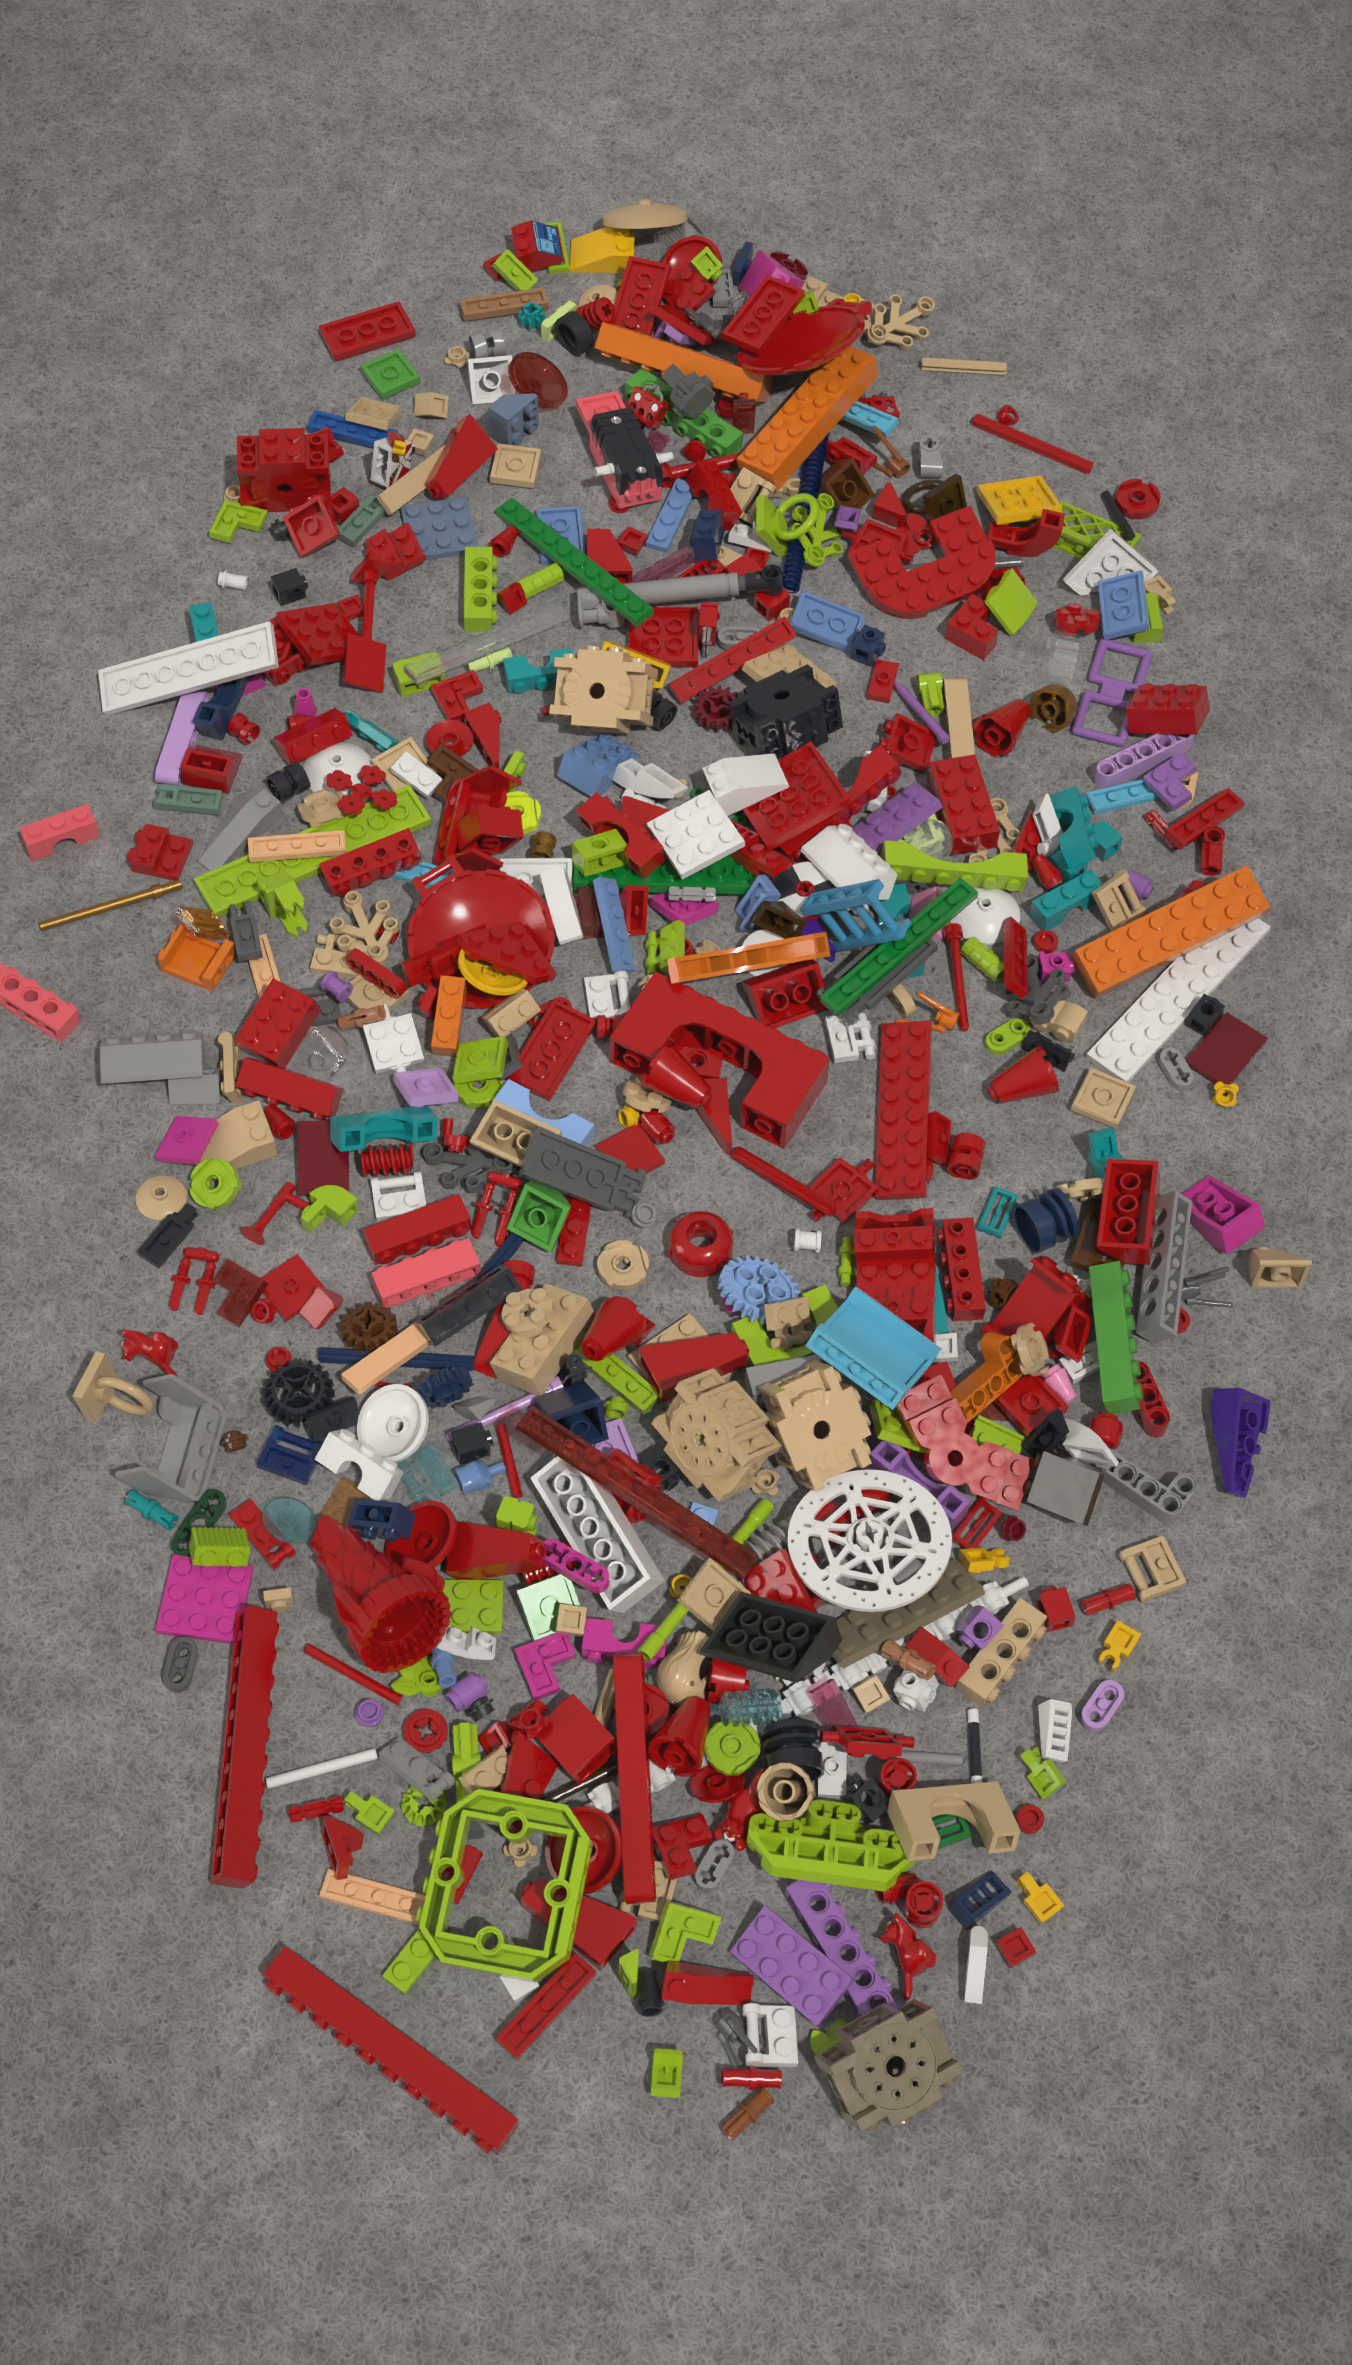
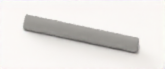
M902 1751L901 1756H891V1759L904 1758L911 1763L962 1766L963 1755ZM878 1758V1760H882V1761H888V1760H890V1759H880V1758Z

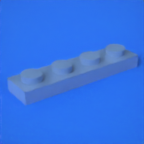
M676 479L646 541L647 548L664 553L668 552L694 497L685 480Z
M598 877L593 880L612 972L626 971L627 973H632L635 971L634 958L631 952L616 879Z

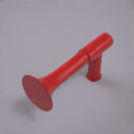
M286 1182L259 1221L251 1227H242V1233L248 1240L258 1245H263L265 1243L263 1232L266 1226L286 1202L301 1210L311 1205V1202H307L292 1194L296 1187L292 1183Z

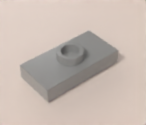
M722 270L723 274L713 286L717 292L712 296L713 307L734 306L732 270Z

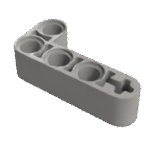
M1110 1448L1109 1450L1119 1462L1117 1467L1093 1464L1106 1469L1103 1483L1164 1524L1174 1523L1192 1501L1198 1487L1196 1478L1189 1473L1178 1474L1170 1485L1166 1487ZM1120 1475H1125V1476H1127L1130 1480H1129V1481L1121 1480V1479L1119 1478V1476H1120ZM1184 1486L1189 1492H1183L1178 1487ZM1147 1490L1152 1496H1145L1141 1491ZM1163 1506H1170L1174 1509V1511H1167L1164 1509Z

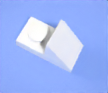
M756 519L752 529L744 524H734L729 533L728 542L768 552L772 551L757 534Z

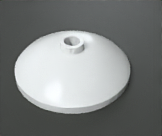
M339 742L306 758L303 769L310 780L311 787L309 790L311 792L328 789L329 793H336V789L329 788L326 785L327 774H333V771L341 770L344 774L351 775L353 785L357 783L365 784L363 779L359 777V772L364 765H370L371 767L373 765L370 756L362 748L351 743ZM344 788V790L341 791L344 795H348L349 797L352 795L351 788Z
M973 887L978 892V898L949 923L962 925V939L966 941L971 937H976L980 942L985 943V946L1004 942L1003 921L1011 916L1020 923V909L1017 902L1005 890Z
M402 1384L387 1385L378 1389L364 1403L358 1416V1441L371 1445L376 1449L378 1455L383 1458H389L396 1463L408 1458L419 1448L428 1429L429 1415L424 1399L417 1391Z

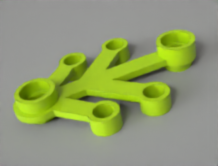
M821 493L816 498L819 503V515L815 526L813 525L808 531L812 538V543L805 534L797 538L805 549V560L814 567L821 566L825 561V557H838L843 552V546L839 542H833L829 547H821V543L833 538L840 540L844 537L841 536L844 528L837 526L823 532L826 513L834 506L833 498L826 493ZM797 506L792 511V517L803 524L808 518L807 510L803 506ZM794 523L789 528V531L797 529L801 524Z

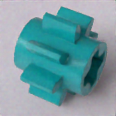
M532 302L523 305V311H518V319L521 320V326H525L529 330L537 327L541 328L540 322L545 320L543 307H539L538 304Z

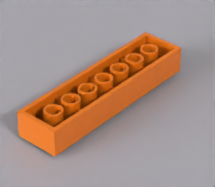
M602 322L595 345L596 349L601 350L600 354L616 359H619L620 356V361L638 366L641 363L640 368L649 371L659 372L660 369L662 370L661 375L673 363L685 375L693 372L701 378L706 375L714 383L711 387L713 391L719 392L721 389L722 395L739 399L742 396L743 402L753 405L767 402L775 378L771 375L747 372L740 365L610 323Z
M850 346L831 361L817 367L738 456L739 472H741L743 467L775 485L776 489L774 492L777 493L879 376L876 357Z
M1248 865L1076 949L1071 958L1074 959L1075 965L1091 995L1096 999L1264 916L1271 907Z

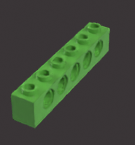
M641 368L625 382V397L628 401L633 392V387L659 385L663 399L671 405L662 423L674 428L681 436L701 441L713 457L735 454L743 447V432L707 409L693 419L685 415L681 418L672 409L675 406L674 402L670 399L673 388L647 370ZM648 388V390L660 397L656 392V388L652 390Z

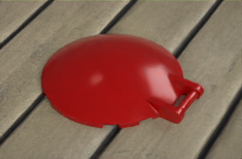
M836 298L826 306L819 307L817 312L807 313V310L793 313L760 355L740 347L741 352L737 353L738 363L745 371L761 375H790L819 367L840 355L859 338L865 328L864 318L872 311V304L869 301L858 303Z
M453 855L447 857L444 863L423 876H416L411 879L421 899L414 914L411 916L408 927V952L410 958L442 946L441 941L484 924L486 928L521 921L549 963L551 962L555 944L551 914L540 895L523 880L509 876L506 872L486 869V871H464ZM452 869L454 873L426 889L425 885ZM460 970L449 975L452 977L465 978ZM432 978L423 982L427 988L429 986L439 991L440 980L436 981ZM466 980L468 987L466 1008H494L510 996L485 993L475 988ZM528 982L524 989L529 992L536 984Z

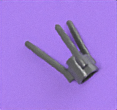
M1224 1267L1192 1278L1183 1279L1181 1301L1186 1300L1187 1306L1198 1304L1233 1307V1304L1230 1302L1196 1299V1296L1201 1295L1200 1284L1224 1278L1226 1276L1225 1272H1228L1230 1268Z
M731 2011L717 2022L716 2027L720 2031L717 2038L723 2044L733 2069H741L729 2040L735 2043L741 2039L753 2053H757L758 2049L745 2035L747 2032L745 2019L743 2017L739 2018L734 2011ZM759 2034V2043L766 2048V2040Z

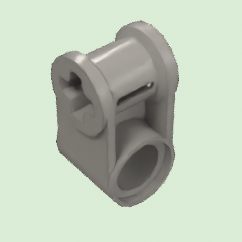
M926 435L920 440V450L917 455L919 478H942L943 460L940 452V442L936 437Z

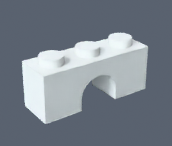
M340 1429L329 1432L315 1460L335 1474L346 1471L352 1461L356 1462L362 1470V1480L357 1488L375 1501L389 1500L404 1474L397 1467V1463L389 1458H383L378 1455L376 1449L371 1445L360 1443L354 1439L355 1435L348 1430Z

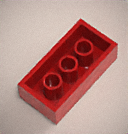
M976 755L929 762L926 779L931 794L939 799L943 806L937 811L950 855L997 848L1000 829Z

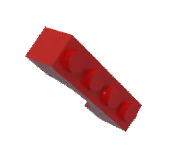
M596 792L576 810L579 823L593 835L616 829L620 835L629 841L625 851L627 863L642 878L645 879L665 861L662 844L657 839L652 840L648 837L647 832L641 825L638 824L636 826L633 824L626 812L623 810L619 812L607 796L603 798Z

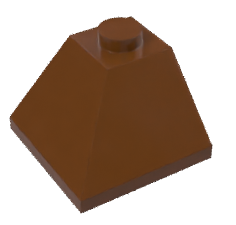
M853 457L836 461L823 473L822 485L833 498L837 509L839 506L860 509L875 495Z

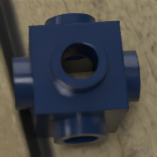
M864 624L861 631H856L853 636L851 658L871 667L878 656L881 657L886 649V643H884L885 633Z

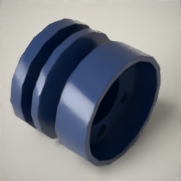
M1054 1187L1046 1193L1039 1194L1037 1200L1031 1198L1014 1207V1219L1017 1229L1028 1247L1036 1254L1055 1246L1056 1241L1062 1243L1067 1238H1073L1079 1233V1222L1076 1212L1067 1196L1059 1188Z

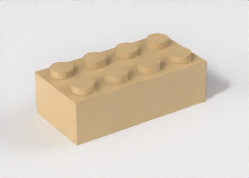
M547 1283L542 1289L546 1291L555 1306L553 1322L551 1324L548 1322L543 1327L544 1331L533 1337L522 1338L515 1336L514 1332H511L490 1362L499 1381L537 1396L544 1394L550 1382L560 1371L595 1317V1312L588 1298ZM528 1310L524 1315L529 1316L530 1312L534 1310Z

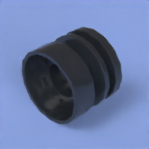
M789 1719L771 1723L761 1730L762 1740L764 1741L763 1751L768 1754L764 1758L765 1771L770 1766L778 1763H793L804 1769L811 1781L817 1780L824 1775L822 1752L817 1750L821 1746L818 1723L807 1719Z

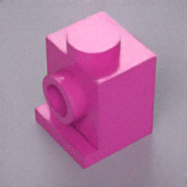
M1044 951L1039 952L1037 961L1040 965L1039 979L1041 984H1045L1051 972L1056 969H1062L1067 978L1065 982H1070L1071 973L1075 972V962L1073 958L1068 957V952L1044 954Z

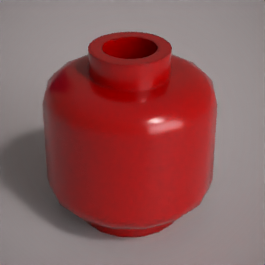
M1100 1412L1097 1416L1090 1419L1088 1428L1093 1430L1108 1448L1115 1450L1121 1443L1123 1424L1118 1420V1416L1108 1412Z

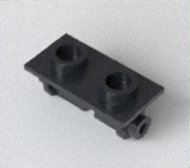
M1029 1030L1021 1048L1026 1052H1030L1035 1047L1041 1046L1046 1055L1042 1056L1043 1059H1046L1048 1062L1050 1061L1053 1067L1062 1072L1066 1071L1068 1063H1071L1075 1057L1072 1049H1067L1058 1043H1053L1052 1040L1041 1035L1039 1031Z
M578 1354L569 1355L562 1366V1372L565 1377L562 1385L569 1383V1386L584 1381V1379L588 1378L587 1375L591 1371L592 1366L585 1368L582 1358Z

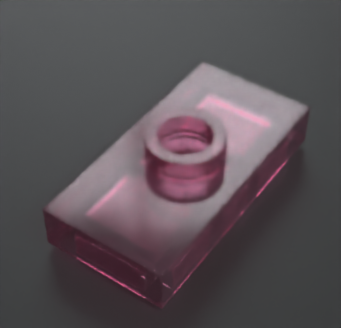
M831 1678L808 1692L827 1731H833L834 1725L858 1727L834 1679Z

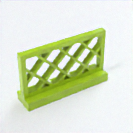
M1064 501L1059 502L1063 505L1062 509L1071 512L1072 515H1065L1062 533L1053 548L1082 559L1098 542L1097 540H1100L1106 534L1103 533L1101 528L1112 529L1120 537L1125 536L1118 524ZM1087 519L1091 521V523L1083 524L1081 520ZM1075 521L1077 525L1068 526L1066 522ZM1095 530L1097 534L1089 535L1087 531ZM1135 531L1133 540L1126 541L1133 548L1136 547L1142 534Z

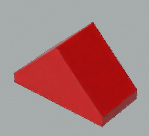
M888 482L873 505L872 519L896 528L903 527L906 524L907 514L892 483Z
M626 885L619 895L628 935H646L649 886Z

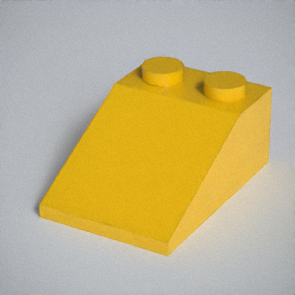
M605 227L571 239L570 272L624 274L629 256L634 257L635 229Z

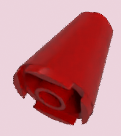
M1015 699L980 716L973 725V734H976L977 740L975 742L993 757L998 755L1007 756L1014 749L1031 715L1029 705L1021 699Z
M670 1043L668 1047L665 1045L649 1064V1067H651L649 1070L650 1074L644 1073L640 1081L643 1087L696 1109L700 1106L705 1107L713 1096L710 1094L712 1088Z
M1041 1046L1035 1047L990 1080L991 1086L987 1087L992 1101L997 1100L999 1104L1054 1094L1060 1091L1058 1088L1059 1083L1050 1061L1048 1062L1042 1057L1046 1053Z
M613 1296L605 1300L600 1305L582 1342L581 1348L584 1355L592 1361H601L639 1341L646 1330V1319L643 1314L640 1316L636 1310L638 1306L631 1300L620 1296Z
M701 1697L687 1698L651 1739L648 1755L662 1770L665 1771L668 1767L675 1770L673 1775L690 1777L696 1775L701 1768L711 1715V1708L705 1699Z

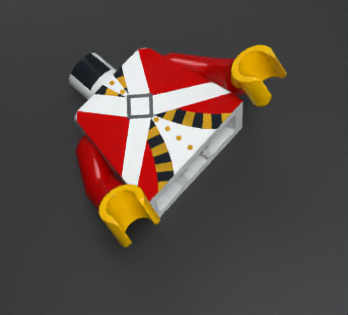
M394 431L389 432L386 438L375 441L370 480L385 486L386 489L408 473L411 455L415 453L414 445L405 440L403 435Z

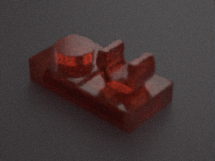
M739 393V399H733L732 426L743 432V434H754L756 399H748V393Z

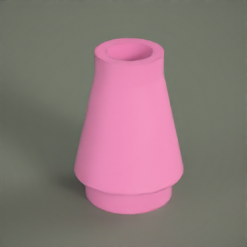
M1059 1364L1048 1369L1046 1374L1041 1375L1045 1382L1066 1404L1078 1396L1073 1389L1065 1368H1061Z

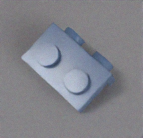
M758 875L735 909L743 920L739 927L742 931H755L761 928L752 923L763 901H778L781 897L779 891L766 875Z

